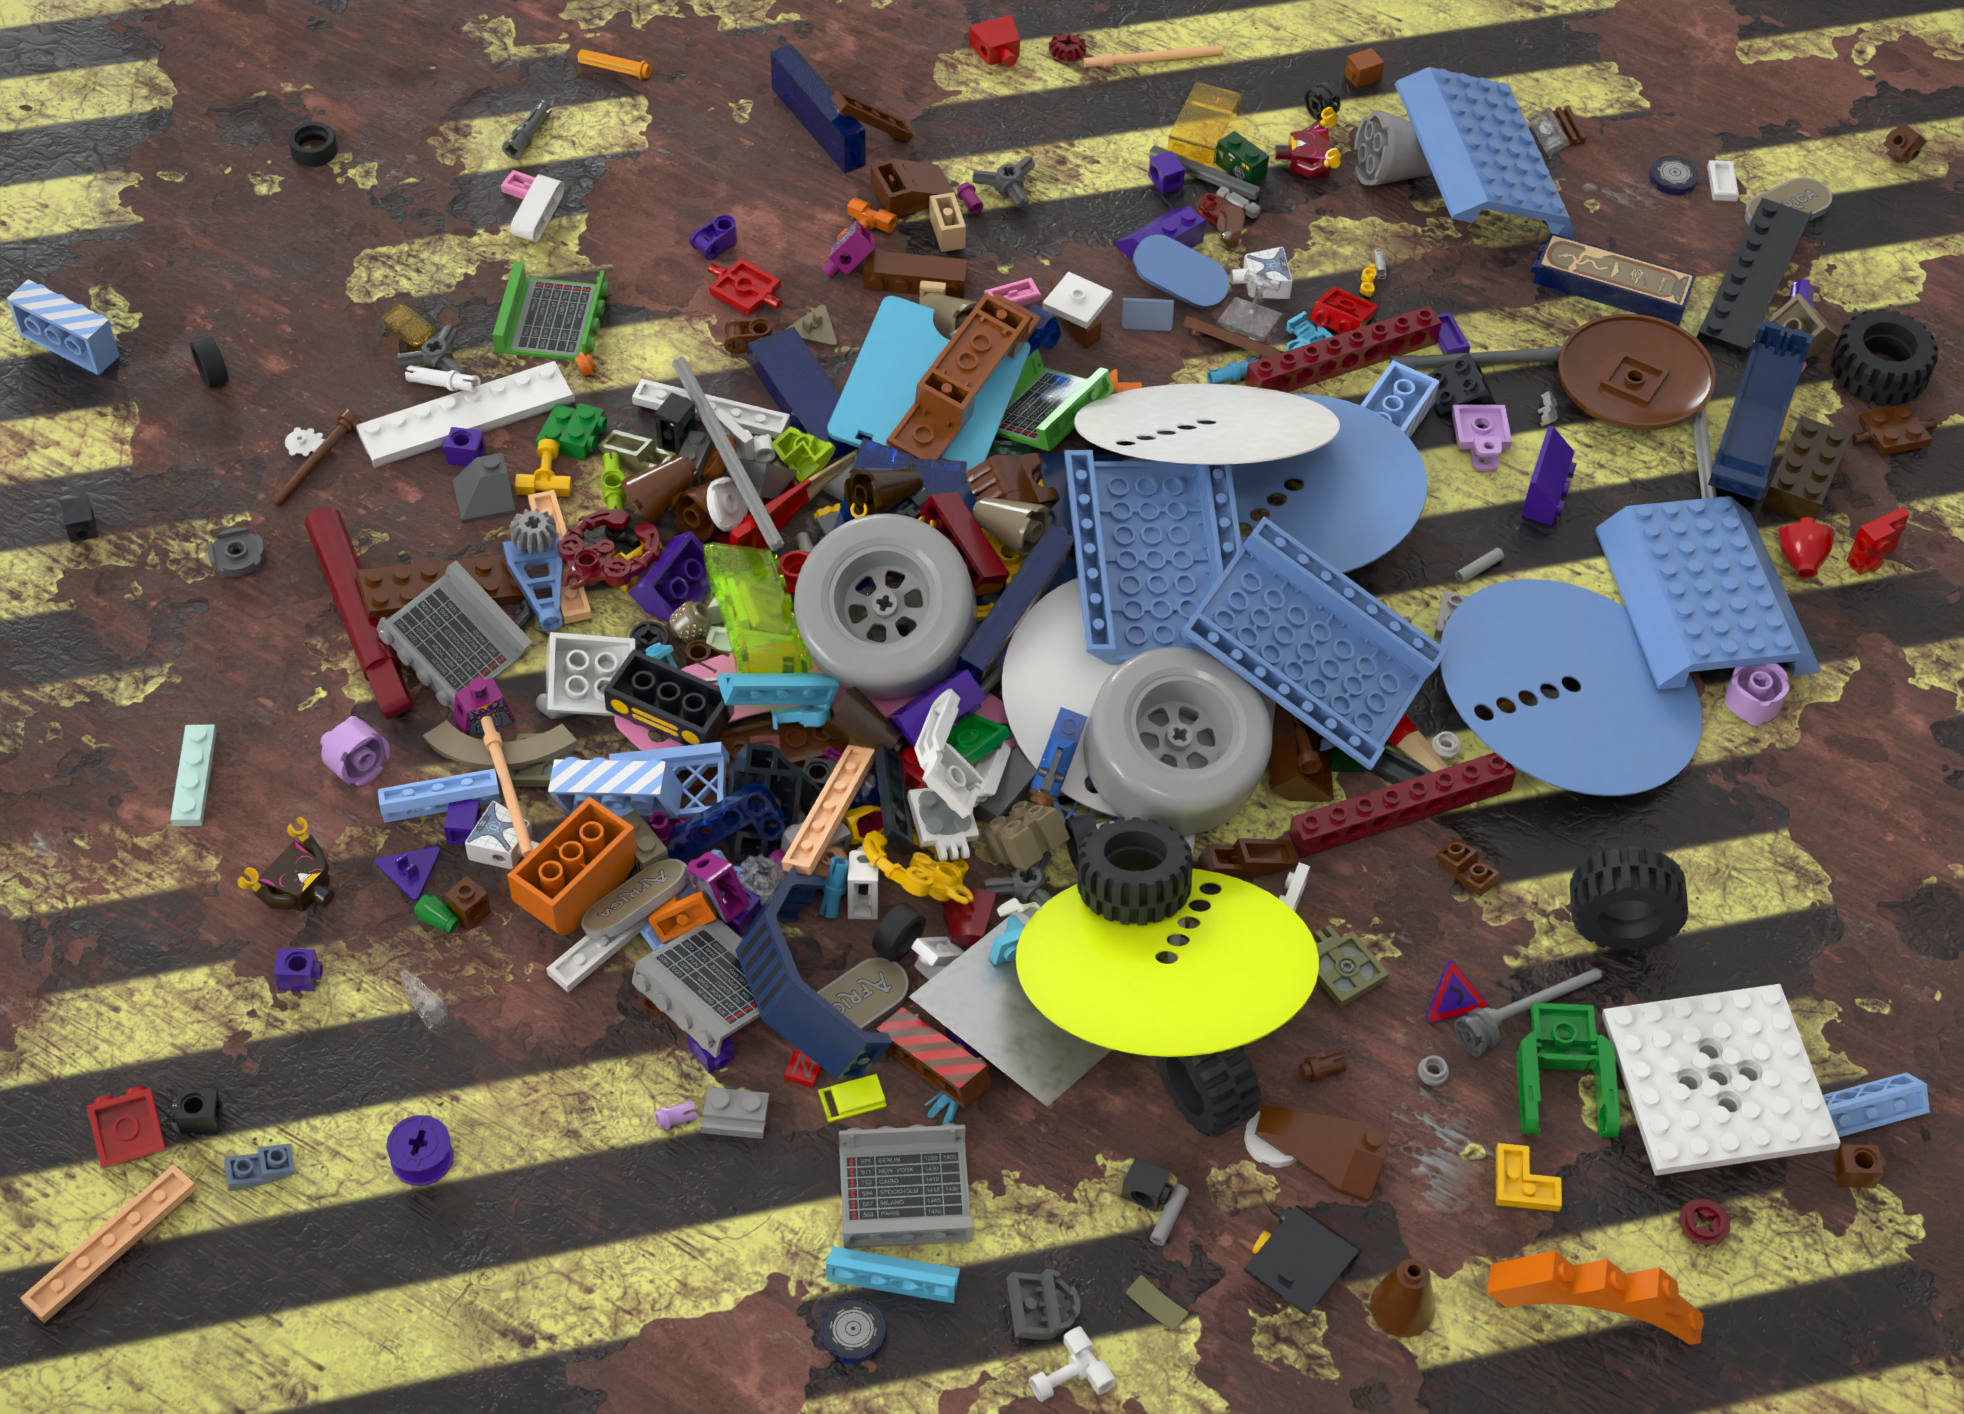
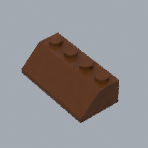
M1276 702L1272 727V749L1268 762L1271 790L1288 801L1330 802L1334 800L1330 749L1320 751L1323 736L1318 735L1317 731L1301 720L1302 726L1307 730L1311 749L1319 754L1322 764L1321 769L1316 773L1302 774L1297 764V757L1301 753L1295 734L1297 726L1294 715Z

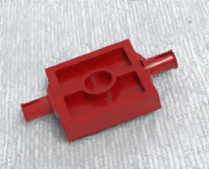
M741 258L734 265L724 269L715 263L709 265L708 272L718 277L709 286L710 295L748 316L763 304H768L776 310L781 307L782 300L772 296L781 287L780 279Z

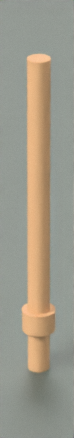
M1218 45L1122 55L1107 53L1102 54L1100 57L1084 58L1083 64L1084 68L1097 66L1112 68L1113 65L1214 56L1222 55L1223 47Z
M485 716L481 719L485 733L483 740L486 749L491 753L522 856L525 858L533 851V847L501 749L503 742L500 733L496 732L492 717Z

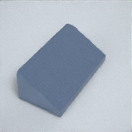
M1123 298L1121 328L1172 331L1174 300Z

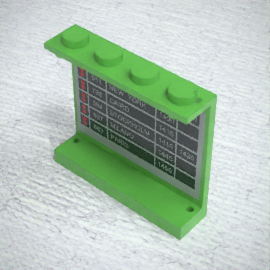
M514 261L493 332L495 353L575 361V358L580 356V352H583L584 355L594 352V334L599 333V315L604 314V297L609 295V282L605 281V271H600L599 277L597 276V284L526 277L524 262Z
M1035 350L1026 360L996 435L1051 451L1075 428V416L1084 406L1097 399L1107 398L1114 391L1108 369L1100 367L1088 379L1043 367L1040 352Z

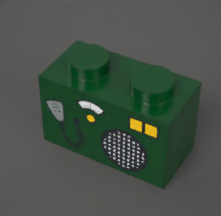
M1233 131L1217 141L1215 164L1231 176L1254 185L1267 177L1269 155L1239 133Z

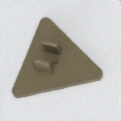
M820 305L783 330V336L829 347L837 346L836 336L825 305Z

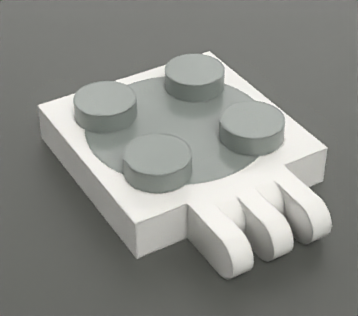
M930 788L909 790L907 799L921 847L935 846L939 861H947L948 855L946 850H948L951 860H958V849L962 859L969 858L970 851L967 842L977 841L979 837L973 811L963 819L954 810L950 809L947 803Z

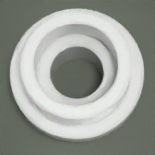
M1441 732L1432 741V748L1441 758H1454L1460 751V742L1457 736L1451 732Z

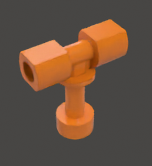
M854 197L847 206L848 215L856 218L869 231L876 227L891 233L897 226V215L884 209H880L878 212L870 208V203ZM848 228L844 229V230L837 236V240L843 235V233H844Z

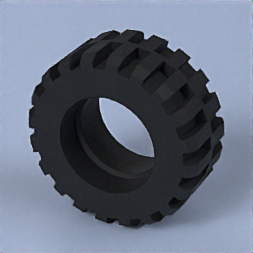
M1878 309L1876 312L1868 310L1853 316L1851 320L1844 324L1833 351L1831 365L1836 379H1839L1840 385L1844 389L1848 388L1849 393L1856 397L1858 395L1862 397L1863 401L1868 403L1869 401L1876 402V405L1889 403L1892 406L1900 404L1901 401L1904 404L1921 395L1923 390L1926 389L1938 361L1937 343L1930 330L1926 331L1923 323L1920 321L1917 323L1914 321V317L1908 314L1904 316L1899 311L1887 312L1886 309ZM1872 353L1888 355L1898 362L1883 360Z
M1132 817V820L1121 818L1116 819L1114 823L1106 822L1101 824L1099 829L1095 828L1080 844V850L1078 851V893L1087 907H1090L1098 916L1102 914L1108 921L1113 922L1117 920L1123 925L1137 923L1138 926L1146 925L1147 922L1151 921L1154 923L1161 922L1164 917L1170 918L1175 915L1178 910L1183 908L1190 897L1193 868L1191 847L1177 830L1173 832L1171 826L1165 823L1160 825L1156 820L1148 819V821H1144L1141 818Z
M1628 846V849L1615 847L1611 848L1608 852L1600 851L1593 858L1588 857L1585 859L1581 866L1579 865L1572 874L1573 877L1570 879L1571 916L1574 927L1586 940L1591 943L1594 941L1599 947L1605 948L1607 946L1616 951H1621V949L1638 951V948H1653L1657 943L1662 945L1668 942L1670 936L1675 937L1688 919L1687 915L1689 912L1684 872L1673 859H1670L1662 852L1655 853L1653 849L1646 847L1644 850L1638 849L1637 846Z
M1243 1046L1195 1056H1156L1155 1061L1160 1070V1077L1167 1087L1169 1096L1174 1100L1175 1106L1179 1112L1183 1113L1185 1120L1192 1124L1195 1130L1202 1132L1205 1136H1221L1253 1118L1259 1110L1261 1090L1257 1084V1075L1252 1069V1062L1246 1056Z

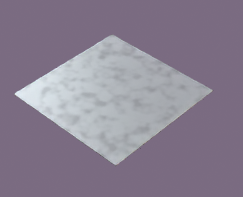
M1022 913L1010 915H1016L1025 925L1030 920L1028 916ZM1008 917L910 995L909 998L1048 1107L1113 1049L1096 1045L1074 1036L1045 1017L1033 1005L1022 988L1017 974L1016 960L1012 962L1006 961L996 966L991 961L989 955L994 938L1005 933L1009 920Z

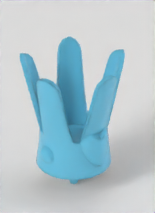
M940 1092L924 1105H929L940 1096L928 1112V1117L933 1118L949 1103L950 1105L943 1124L950 1123V1121H953L959 1104Z

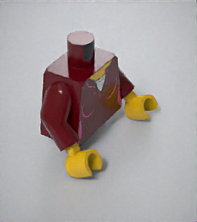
M1327 107L1322 111L1321 116L1323 119L1321 121L1318 119L1308 128L1301 131H1292L1289 136L1288 145H1275V160H1288L1289 172L1292 174L1303 175L1308 178H1329L1330 167H1339L1341 154L1337 148L1330 149L1329 129L1325 128L1326 125L1332 127L1337 124L1338 119L1332 107Z

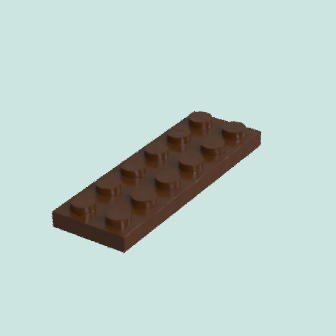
M505 555L360 569L356 573V579L368 619L394 615L443 577L447 567L454 561H457L498 605L517 603L526 598L508 570Z

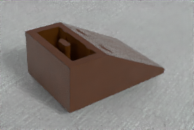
M890 159L871 165L870 187L883 209L897 215V217L930 208V196L954 192L939 165Z

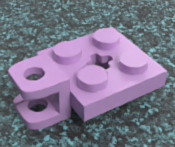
M1453 405L1452 418L1458 449H1471V464L1475 471L1495 472L1498 468V457L1502 449H1510L1512 444L1505 405ZM1478 425H1482L1484 429L1478 428ZM1485 460L1488 461L1490 464L1484 465L1481 463V461Z

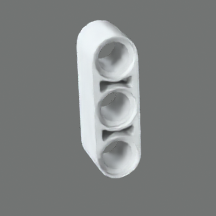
M543 175L536 176L512 220L510 231L513 236L532 242L539 241L562 199L565 187L564 182Z

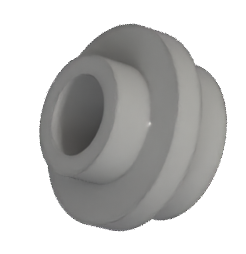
M1428 1056L1419 1063L1418 1076L1424 1083L1438 1086L1447 1080L1449 1068L1441 1057ZM1434 1070L1437 1072V1074H1432L1428 1071Z

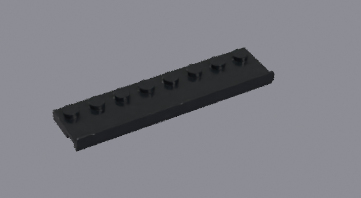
M1761 198L1699 329L1698 339L1726 348L1727 345L1741 350L1740 354L1743 355L1746 352L1749 353L1761 321L1764 320L1811 218V211L1806 213Z

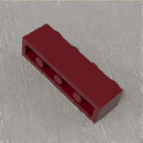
M958 493L931 494L919 513L921 516H925V523L930 525V521L934 520L936 523L935 529L941 532L956 547L967 566L975 596L998 593L1010 573Z

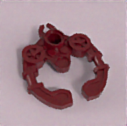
M610 509L581 516L578 519V523L574 527H569L564 537L557 544L558 555L569 568V571L563 577L562 585L567 587L569 580L572 578H576L578 582L570 584V590L583 586H593L601 580H605L610 586L615 587L628 584L633 577L645 572L652 561L660 558L658 530L654 525L646 521L638 524L634 528V535L638 541L646 544L642 548L643 555L640 558L634 556L630 561L622 558L613 559L615 556L613 541L604 539L591 547H584V532L586 530L593 531L595 528L603 525L612 529L623 530L630 522V514L620 509Z

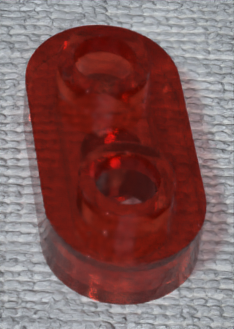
M1207 193L1199 197L1197 210L1199 214L1217 225L1221 205L1232 204L1216 194Z

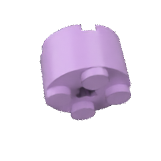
M1776 663L1736 667L1726 691L1725 706L1752 726H1760L1764 722L1774 719L1780 713L1789 691L1786 672Z
M356 716L349 717L332 731L326 732L320 740V744L323 746L321 751L323 763L349 785L350 783H355L357 786H361L374 780L384 769L381 766L384 758L388 760L390 756L388 741Z

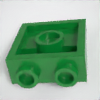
M579 403L576 409L555 404L535 440L536 448L540 440L552 439L559 444L558 454L586 461L590 452L596 449L600 433H604L606 430L608 419L605 417L604 409Z
M973 713L951 728L946 743L951 745L973 766L990 751L997 749L1001 743L1011 736L1006 726Z

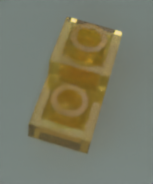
M401 302L381 317L387 327L397 331L404 341L415 347L424 343L428 336L435 332L434 328L426 320Z

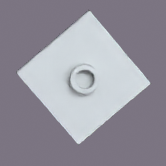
M1068 272L1043 301L1042 309L1087 329L1111 300L1113 291Z

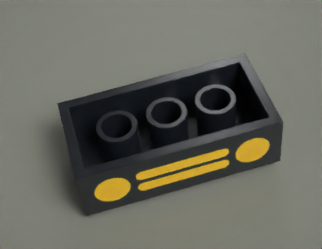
M634 649L604 689L607 711L686 746L714 743L734 714V705H725L719 686Z

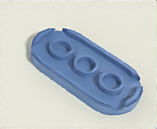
M1148 236L1139 243L1134 252L1133 262L1137 269L1136 272L1141 279L1193 307L1205 309L1216 306L1224 299L1228 292L1229 278L1225 269L1218 262L1168 236Z

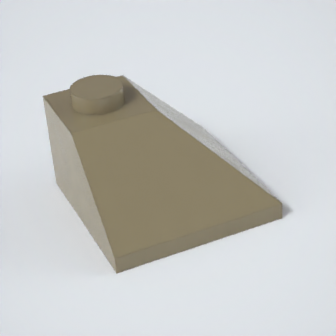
M1800 293L1796 294L1766 321L1776 322L1781 326L1791 329H1801L1808 334L1814 335L1806 358L1819 354L1838 338L1826 320Z

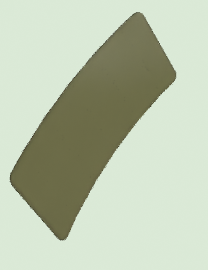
M1140 1275L1126 1291L1127 1295L1139 1306L1171 1330H1175L1188 1315V1311L1165 1296L1143 1275Z

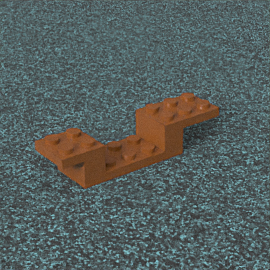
M985 293L918 382L914 404L890 434L886 445L932 471L972 417L978 393L1006 355L1012 359L1015 358L1040 324L1041 317L998 293L994 297Z

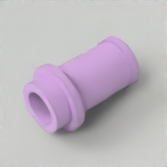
M692 1100L665 1108L664 1105L660 1106V1110L655 1111V1118L659 1129L665 1128L668 1131L673 1125L696 1120V1112L690 1111L683 1114L685 1111L695 1109Z

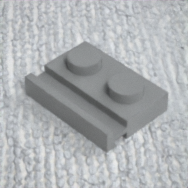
M707 1087L701 1133L763 1139L769 1106V1093Z

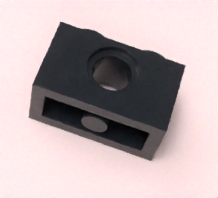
M671 392L655 412L659 449L674 452L678 457L689 432L697 431L694 401Z

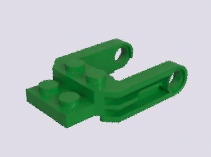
M1532 1003L1530 1008L1532 1032L1521 1041L1516 1053L1522 1134L1539 1135L1541 1128H1538V1107L1541 1102L1539 1068L1574 1071L1592 1069L1594 1073L1599 1136L1601 1138H1617L1620 1130V1113L1614 1045L1603 1035L1596 1033L1594 1005Z

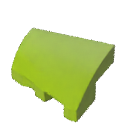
M791 426L771 443L781 460L790 469L797 470L796 478L800 483L822 471L836 450L832 443L824 442L813 435L802 433Z

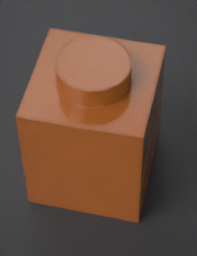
M1372 48L1347 56L1344 69L1345 76L1356 88L1380 81L1384 61Z

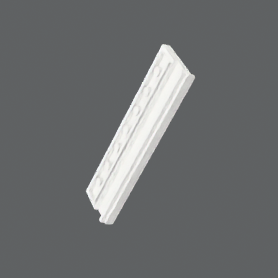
M553 361L481 384L480 386H475L479 388L475 393L463 390L358 424L356 430L367 454L371 458L373 467L377 468L441 447L443 439L448 437L451 427L481 430L484 433L551 411L555 404L563 406L573 404L575 401L574 394L571 392L556 362Z

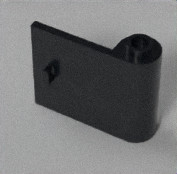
M1297 1205L1293 1209L1288 1207L1283 1212L1278 1222L1280 1225L1247 1264L1244 1271L1306 1316H1309L1340 1275L1345 1276L1352 1269L1362 1249Z

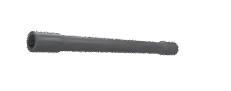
M1562 346L1544 347L1541 349L1474 352L1471 355L1479 365L1540 361L1558 362ZM1466 353L1390 356L1389 364L1393 360L1414 370L1439 368Z

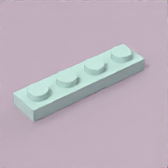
M215 725L185 726L170 819L172 826H202L217 733Z

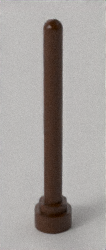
M345 409L337 417V427L273 498L275 505H282L345 433L354 432L356 426L361 424L360 418L353 411Z

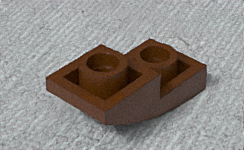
M1457 838L1436 853V858L1462 884L1479 896L1485 894L1501 881L1499 871L1478 859V851Z

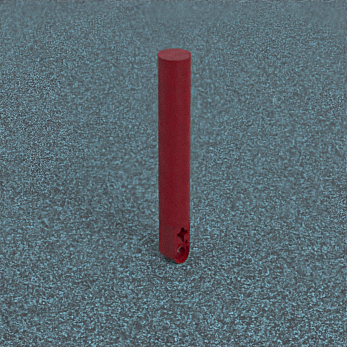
M332 507L316 509L305 519L307 533L363 675L370 682L383 714L389 720L414 707L400 671L401 662L396 650L390 644H385L380 639L379 633L376 630L382 617L368 619L356 579L357 570L363 568L340 512Z

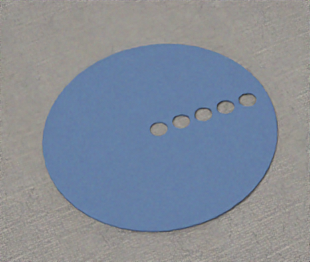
M1293 394L1312 400L1332 411L1339 419V433L1326 445L1304 454L1272 461L1230 464L1239 524H1247L1254 530L1259 522L1252 520L1250 513L1255 509H1265L1270 513L1268 519L1341 573L1361 568L1391 551L1410 533L1417 523L1427 497V475L1423 460L1409 437L1399 427L1380 414L1346 400L1318 395ZM1204 420L1200 424H1215L1216 422ZM1295 478L1301 480L1304 486L1298 491H1289L1284 487V483L1289 479ZM1272 494H1282L1287 498V501L1281 506H1272L1267 502V498ZM1249 536L1241 537L1242 545Z
M1543 579L1509 580L1485 587L1470 595L1454 610L1445 625L1440 645L1448 651L1442 658L1440 667L1446 690L1455 708L1481 741L1502 759L1530 776L1569 791L1599 796H1623L1645 792L1665 784L1678 775L1693 757L1701 736L1702 712L1698 692L1690 674L1688 675L1685 687L1658 690L1627 610L1617 602L1591 590L1563 582ZM1565 677L1576 679L1580 683L1581 690L1578 692L1568 691L1562 685V679ZM1543 684L1554 686L1559 691V697L1557 699L1545 697L1540 691V686ZM1528 691L1534 694L1538 700L1537 705L1527 706L1519 700V692ZM1499 698L1509 699L1514 703L1516 711L1514 713L1502 712L1497 707L1496 701ZM1478 705H1484L1492 710L1494 718L1489 721L1482 720L1476 716L1474 708Z

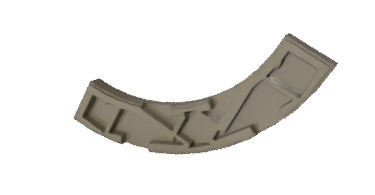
M447 720L422 735L425 742L446 759L460 762L463 766L479 770L495 769L491 753L486 749L484 740L460 732ZM560 724L545 733L531 738L503 742L501 749L509 771L524 769L529 764L543 760L545 763L576 749L579 747V744L567 728Z

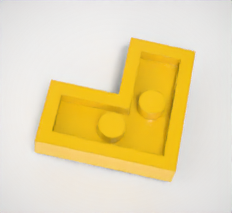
M1497 1144L1496 1205L1559 1212L1562 1206L1561 1177L1530 1174L1529 1146Z

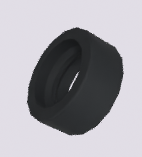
M302 123L289 134L290 151L293 159L298 164L306 167H317L327 164L337 155L338 146L334 130L325 123ZM311 140L326 142L316 148L300 147L305 142Z
M208 335L191 341L192 356L206 387L210 389L227 383L229 377L226 365L213 337Z
M1090 814L1068 818L1064 824L1070 836V839L1066 841L1068 852L1077 872L1080 844L1092 830L1097 828Z
M908 903L899 904L879 924L872 939V947L890 962L901 960L912 950L911 947L916 939L922 936L926 926L925 916Z

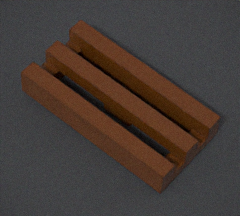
M1569 105L1565 106L1564 110L1561 107H1556L1555 111L1551 108L1546 110L1545 116L1562 147L1585 144L1586 135ZM1557 118H1559V120L1561 121L1563 127H1561V125H1560L1559 121L1557 120Z

